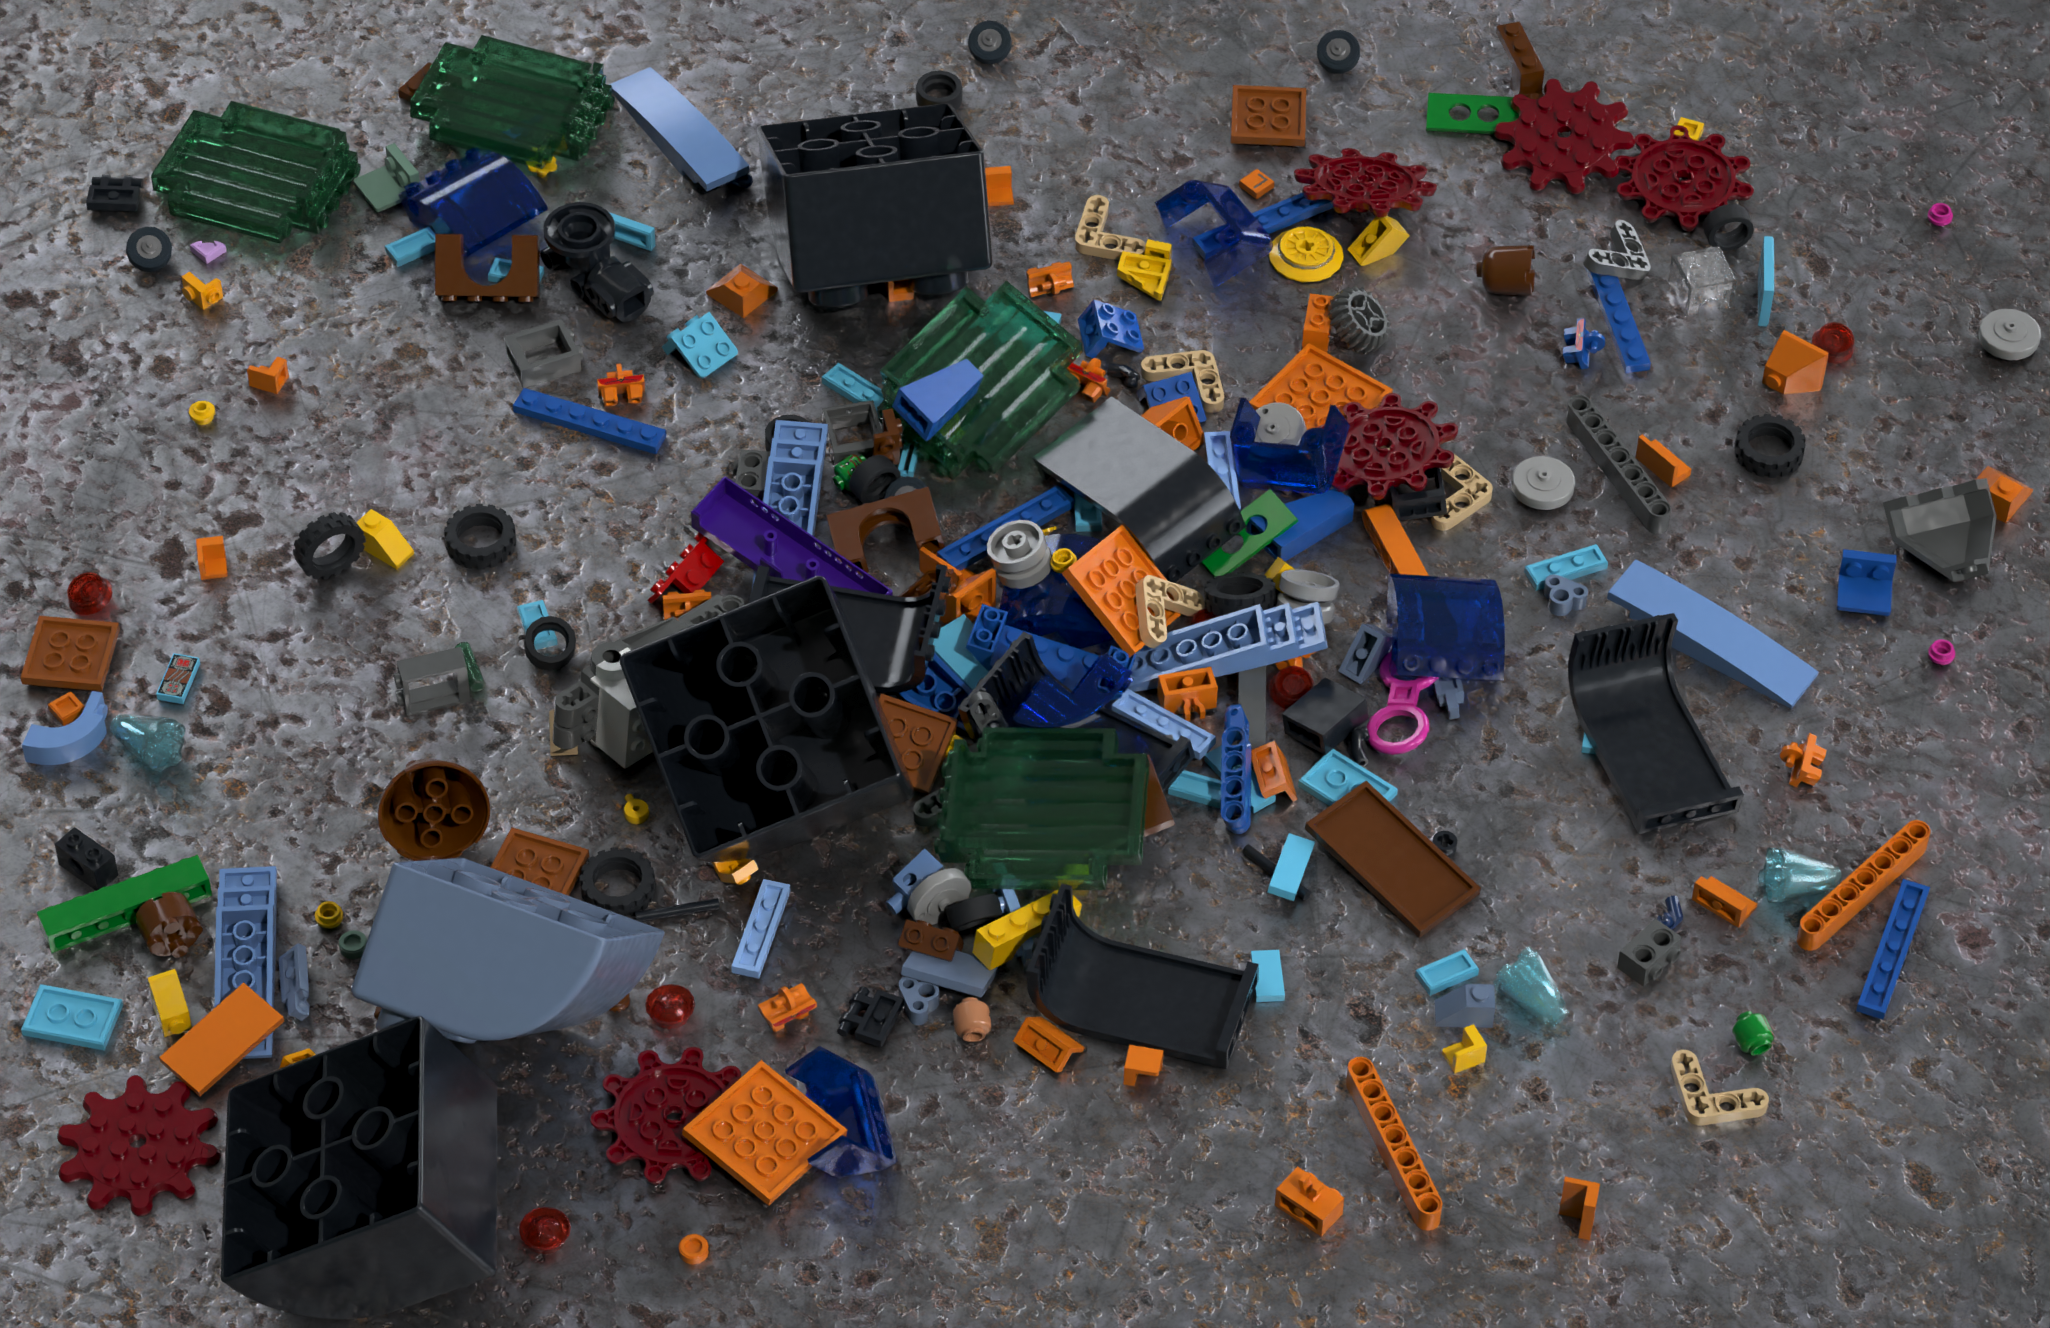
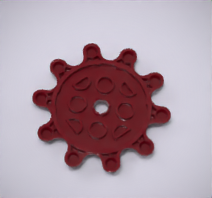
M1552 78L1546 82L1544 86L1545 95L1539 99H1530L1523 94H1517L1512 98L1510 104L1511 108L1519 115V118L1513 122H1500L1494 129V135L1497 139L1510 141L1514 146L1511 151L1503 155L1501 166L1506 170H1514L1518 167L1530 169L1532 174L1528 184L1534 191H1541L1551 180L1560 179L1565 182L1570 193L1579 194L1584 191V178L1590 173H1599L1606 178L1617 176L1619 167L1611 159V154L1620 149L1629 150L1635 145V138L1630 132L1615 128L1616 123L1628 115L1627 106L1623 102H1615L1609 105L1597 102V98L1600 95V87L1593 81L1587 82L1580 91L1571 93L1563 90L1559 80ZM1570 131L1571 134L1569 137L1561 138L1558 136V132Z
M1681 125L1673 126L1670 129V137L1664 141H1657L1645 133L1635 136V145L1641 153L1635 157L1621 155L1614 160L1619 167V172L1627 174L1632 178L1630 181L1618 185V196L1622 200L1638 199L1645 202L1646 205L1642 209V216L1649 223H1653L1660 217L1668 215L1671 218H1677L1683 230L1692 231L1698 225V217L1708 215L1714 209L1727 205L1729 200L1746 201L1754 194L1753 186L1743 183L1736 178V175L1745 173L1749 169L1750 160L1745 156H1725L1721 152L1725 145V138L1720 134H1711L1703 141H1695L1689 137L1687 128ZM1680 130V132H1684V135L1677 136L1674 134V131ZM1684 177L1689 179L1685 181L1681 180V182H1679V179Z
M1345 148L1342 149V157L1328 158L1323 155L1313 154L1309 156V163L1314 169L1299 168L1294 171L1297 182L1310 184L1303 187L1306 199L1330 200L1334 210L1338 213H1347L1349 210L1355 209L1358 212L1371 211L1376 217H1386L1390 208H1405L1410 211H1418L1423 204L1422 198L1418 196L1430 197L1437 190L1435 183L1421 181L1427 173L1426 167L1421 165H1399L1396 163L1398 156L1390 152L1381 153L1377 157H1366L1361 155L1356 149Z
M1389 393L1383 397L1381 405L1374 409H1366L1358 402H1350L1343 407V413L1347 417L1343 424H1323L1316 429V436L1319 440L1330 444V447L1324 451L1314 453L1311 457V462L1319 470L1328 468L1338 470L1337 474L1331 478V485L1338 492H1343L1354 485L1362 484L1368 486V493L1372 499L1381 500L1386 496L1387 490L1391 486L1396 487L1400 484H1405L1414 491H1421L1427 484V477L1424 474L1425 470L1433 467L1449 468L1452 466L1455 458L1454 453L1442 449L1440 445L1457 437L1458 426L1454 423H1433L1431 420L1438 411V405L1433 401H1426L1416 408L1408 409L1401 405L1400 395ZM1386 446V447H1389L1390 450H1388L1387 448H1380V447Z
M689 1047L684 1050L681 1059L674 1064H666L660 1060L656 1052L645 1050L638 1055L637 1060L640 1072L637 1076L624 1078L617 1074L607 1075L603 1080V1088L616 1099V1102L609 1109L595 1111L591 1115L590 1121L596 1130L610 1131L618 1135L617 1141L606 1151L609 1162L617 1166L631 1159L644 1161L646 1163L644 1176L652 1185L660 1184L669 1170L679 1167L687 1169L696 1181L702 1182L707 1180L711 1174L709 1157L682 1135V1131L687 1124L741 1078L739 1068L736 1066H726L717 1072L706 1071L702 1066L704 1058L702 1050L697 1047ZM671 1113L682 1115L680 1121L678 1119L667 1120V1116Z
M134 1075L128 1078L125 1084V1092L118 1098L106 1099L97 1092H89L85 1095L82 1102L83 1108L90 1115L89 1119L79 1125H63L57 1133V1139L61 1145L71 1146L77 1150L74 1158L60 1166L59 1178L65 1183L81 1179L90 1181L93 1187L86 1198L88 1207L94 1210L104 1208L113 1198L125 1197L130 1201V1208L134 1215L145 1216L151 1212L153 1198L160 1192L168 1191L179 1199H188L196 1191L195 1184L188 1177L189 1171L197 1165H215L220 1160V1151L214 1145L200 1141L201 1134L218 1123V1115L211 1108L195 1111L185 1109L184 1104L190 1096V1089L185 1083L180 1081L174 1082L165 1092L154 1094L147 1091L146 1081L143 1078ZM140 1138L146 1142L139 1148H134L130 1145L134 1141L140 1140Z

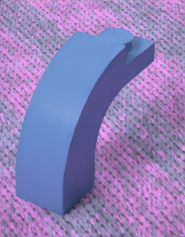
M92 691L81 715L74 722L66 726L52 728L31 724L22 743L25 761L39 765H59L80 759L93 751L107 734L105 718L108 707L104 703L103 693Z

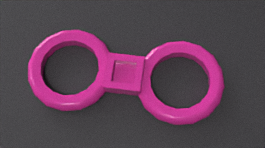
M1418 642L1406 643L1393 648L1384 656L1379 666L1380 678L1385 686L1390 688L1388 706L1379 709L1371 716L1366 727L1370 736L1367 741L1372 748L1380 753L1390 755L1407 753L1416 749L1426 739L1429 732V719L1424 711L1416 706L1420 691L1431 686L1439 678L1443 669L1442 657L1435 648ZM1407 655H1422L1431 660L1429 671L1416 680H1398L1391 674L1394 663ZM1393 716H1409L1418 723L1415 733L1410 738L1401 742H1387L1377 735L1379 726Z

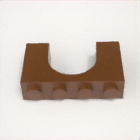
M435 234V295L441 296V301H457V296H467V301H482V296H492V301L508 302V297H518V302H533V297H539L540 236L512 235V264L509 273L499 283L483 286L474 282L465 271L463 261L464 235Z
M929 487L915 489L911 492L890 496L886 499L865 503L861 506L826 515L835 551L866 573L869 572L864 553V542L874 529L882 525L901 524L908 527L914 534L918 551L925 547L936 554L939 550L945 548Z

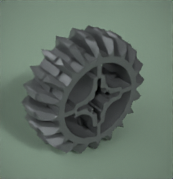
M1356 286L1342 289L1330 301L1331 304L1328 306L1330 311L1328 317L1332 320L1330 325L1335 328V334L1341 337V342L1345 341L1348 348L1353 347L1355 352L1361 351L1363 354L1371 353L1379 349L1389 339L1388 335L1391 333L1389 329L1391 323L1387 320L1389 315L1384 312V306L1378 303V298L1372 297L1371 291L1366 293L1363 287L1359 289Z

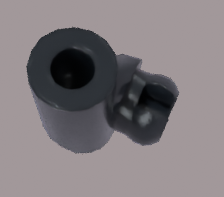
M1109 363L1108 376L1125 378L1124 384L1126 387L1136 388L1138 386V380H1140L1138 372L1126 365Z
M1365 726L1358 729L1357 727L1354 728L1350 738V753L1354 762L1362 767L1369 763L1362 745V741H1367L1370 738L1368 729Z

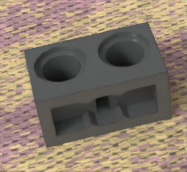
M741 449L739 460L735 459L733 465V475H736V479L731 480L763 502L768 458L771 451Z
M1655 918L1620 950L1617 968L1644 987L1651 979L1656 980L1666 965L1676 962L1681 954L1680 945L1682 937Z

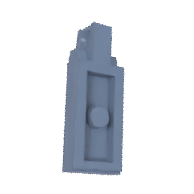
M1455 652L1440 654L1443 669L1439 678L1433 684L1437 702H1439L1440 707L1447 706L1450 720L1460 718L1458 704L1464 703V690Z
M298 943L279 957L281 1001L286 1004L289 1016L302 1021L309 1016L310 1005L306 1001L309 998L306 947Z

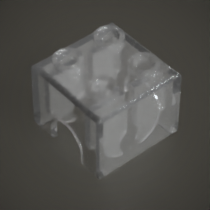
M1720 246L1672 255L1668 282L1685 316L1698 314L1700 306L1708 300H1718L1719 310L1733 307L1737 280Z

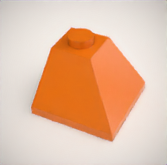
M740 263L706 290V294L742 318H745L778 291V287Z
M1784 330L1765 364L1762 383L1782 394L1820 391L1823 385L1829 353Z
M1182 397L1151 407L1141 415L1193 451L1204 443V433L1190 397Z
M1987 466L1976 478H1987L1997 516L1996 519L2004 523L2008 522L2033 492L2032 488L1990 466Z
M991 568L956 583L957 588L944 598L946 600V610L944 616H940L939 619L947 625L965 614L973 622L977 619L982 604L995 607L996 570Z

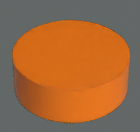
M690 1234L681 1239L679 1243V1256L685 1263L699 1264L708 1257V1242L703 1236Z

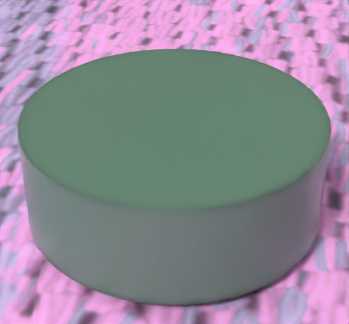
M355 930L344 933L339 939L340 953L348 959L362 957L367 943L366 936L362 932Z

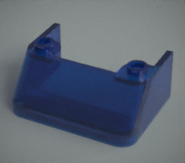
M1190 180L1154 202L1165 229L1206 203H1209L1228 226L1220 232L1218 237L1223 249L1203 261L1211 285L1214 288L1269 254L1273 248L1270 235L1227 185Z
M1241 398L1230 432L1233 468L1240 485L1248 488L1322 494L1328 491L1334 481L1350 424L1336 405L1330 406L1324 428H1311L1302 435L1299 445L1254 442L1261 417L1246 398Z
M818 1046L785 1069L787 1075L805 1084L806 1096L824 1109L826 1113L848 1130L846 1137L840 1136L809 1157L808 1163L831 1176L846 1178L887 1170L896 1164L897 1156L876 1080L867 1070L821 1046Z

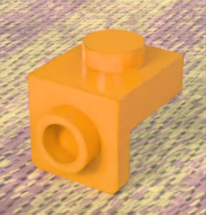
M191 272L181 276L183 295L188 301H193L202 310L223 298L222 285L218 278L205 285Z
M752 859L712 862L721 882L734 883L736 885L750 880L751 874L758 870L755 861Z

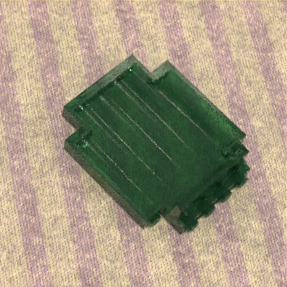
M481 35L473 49L447 42L444 43L410 100V117L430 122V140L543 169L546 163L552 161L553 155L575 161H580L583 155L586 156L589 152L591 140L595 141L599 126H603L605 123L607 111L613 109L615 97L612 96V85L605 84L606 75H603L604 64L594 62L592 70V63Z
M231 101L221 117L193 110L151 174L153 191L170 195L167 199L170 215L280 244L286 237L290 236L292 227L319 234L323 228H326L330 221V215L337 211L340 206V199L344 194H348L351 182L359 176L361 164L358 163L357 152L349 150L350 146L347 143L346 132L340 131L339 128Z
M1007 280L986 301L966 286L880 370L883 380L882 385L884 386L881 389L884 400L877 407L880 417L879 422L882 424V410L893 409L895 419L900 418L902 434L900 436L902 443L906 446L911 444L917 448L915 450L917 455L925 462L930 460L934 463L935 470L944 478L948 476L954 480L974 459H976L975 464L983 472L988 470L995 474L1080 390L1079 380L1066 368L1083 353L1082 343ZM968 359L984 375L977 393L931 439L925 441L892 407L899 388Z
M983 727V737L978 738V752H970L965 739H954V749L949 750L947 762H943L942 777L945 779V786L940 788L939 793L940 804L943 805L942 812L937 814V828L940 829L939 837L935 838L934 852L939 855L941 863H966L965 876L970 881L972 889L1059 890L1062 883L1072 886V890H1106L1108 865L1142 864L1150 770L1147 754L1118 753L1119 739L1115 728Z

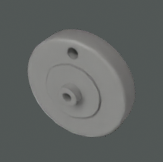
M1998 309L1988 313L1981 320L1978 331V339L1982 347L1990 354L2006 360H2019L2031 356L2037 350L2041 338V329L2035 319L2015 309Z
M1280 402L1269 403L1255 410L1248 418L1244 427V440L1249 451L1257 457L1273 463L1283 462L1295 456L1303 447L1307 437V427L1300 412L1293 406Z
M1535 456L1523 460L1516 466L1513 471L1511 486L1514 495L1523 504L1535 509L1550 510L1565 505L1572 498L1575 488V476L1570 467L1564 462L1548 456Z
M949 868L935 872L914 889L908 900L907 910L915 922L916 920H922L935 925L948 919L946 914L948 907L968 899L971 892V883L959 869Z

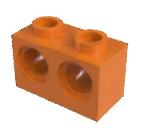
M1310 293L1303 329L1302 349L1310 343L1327 353L1332 329L1330 325L1332 320L1328 317L1330 313L1328 306L1331 304L1330 301L1334 296Z

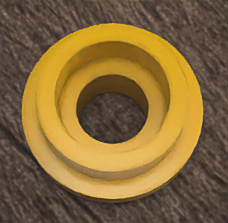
M208 401L195 402L189 408L190 418L199 425L210 423L215 415V407Z
M1058 549L1053 553L1050 560L1051 568L1057 573H1062L1077 561V557L1070 549Z
M332 901L321 903L315 912L316 923L323 928L338 926L343 920L341 907Z

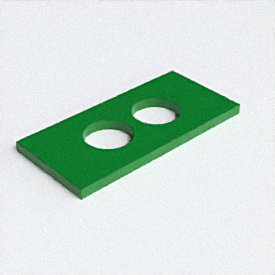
M1428 93L1426 131L1494 134V129L1498 123L1513 122L1519 118V115L1511 108L1510 103L1513 97ZM1463 106L1471 114L1467 119L1458 121L1449 115V111L1453 107ZM1483 108H1493L1498 112L1499 117L1495 121L1484 122L1479 119L1477 113Z
M1271 489L1240 511L1245 525H1247L1251 517L1265 518L1268 522L1266 530L1259 535H1250L1246 532L1245 527L1236 534L1242 537L1244 541L1239 551L1231 554L1225 553L1221 546L1202 561L1203 565L1214 577H1222L1224 574L1233 572L1270 544L1274 538L1280 536L1298 522L1294 514Z

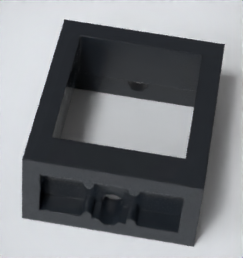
M1433 467L1424 472L1427 479H1435L1436 489L1398 494L1397 487H1390L1392 507L1399 521L1447 514L1441 468Z

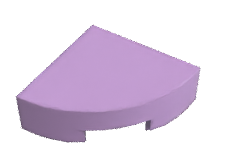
M198 241L190 245V250L208 264L225 253L226 246L218 241H214V243Z

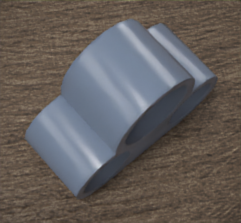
M1549 575L1545 580L1544 596L1549 600L1548 610L1556 616H1565L1571 609H1584L1587 604L1588 589L1584 585L1559 575Z
M903 977L898 983L899 997L904 998L903 1008L912 1024L923 1025L928 1021V1013L936 1010L939 1006V987L923 981L918 982L913 978ZM928 994V995H932V996L926 998V997H923L922 995Z

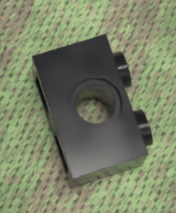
M77 828L71 829L54 844L59 865L95 891L106 887L118 876L114 854Z

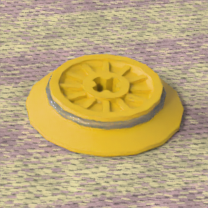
M1297 227L1282 232L1272 241L1268 251L1270 263L1274 269L1286 278L1299 282H1318L1331 277L1340 269L1344 259L1342 246L1336 238L1325 231L1313 227Z

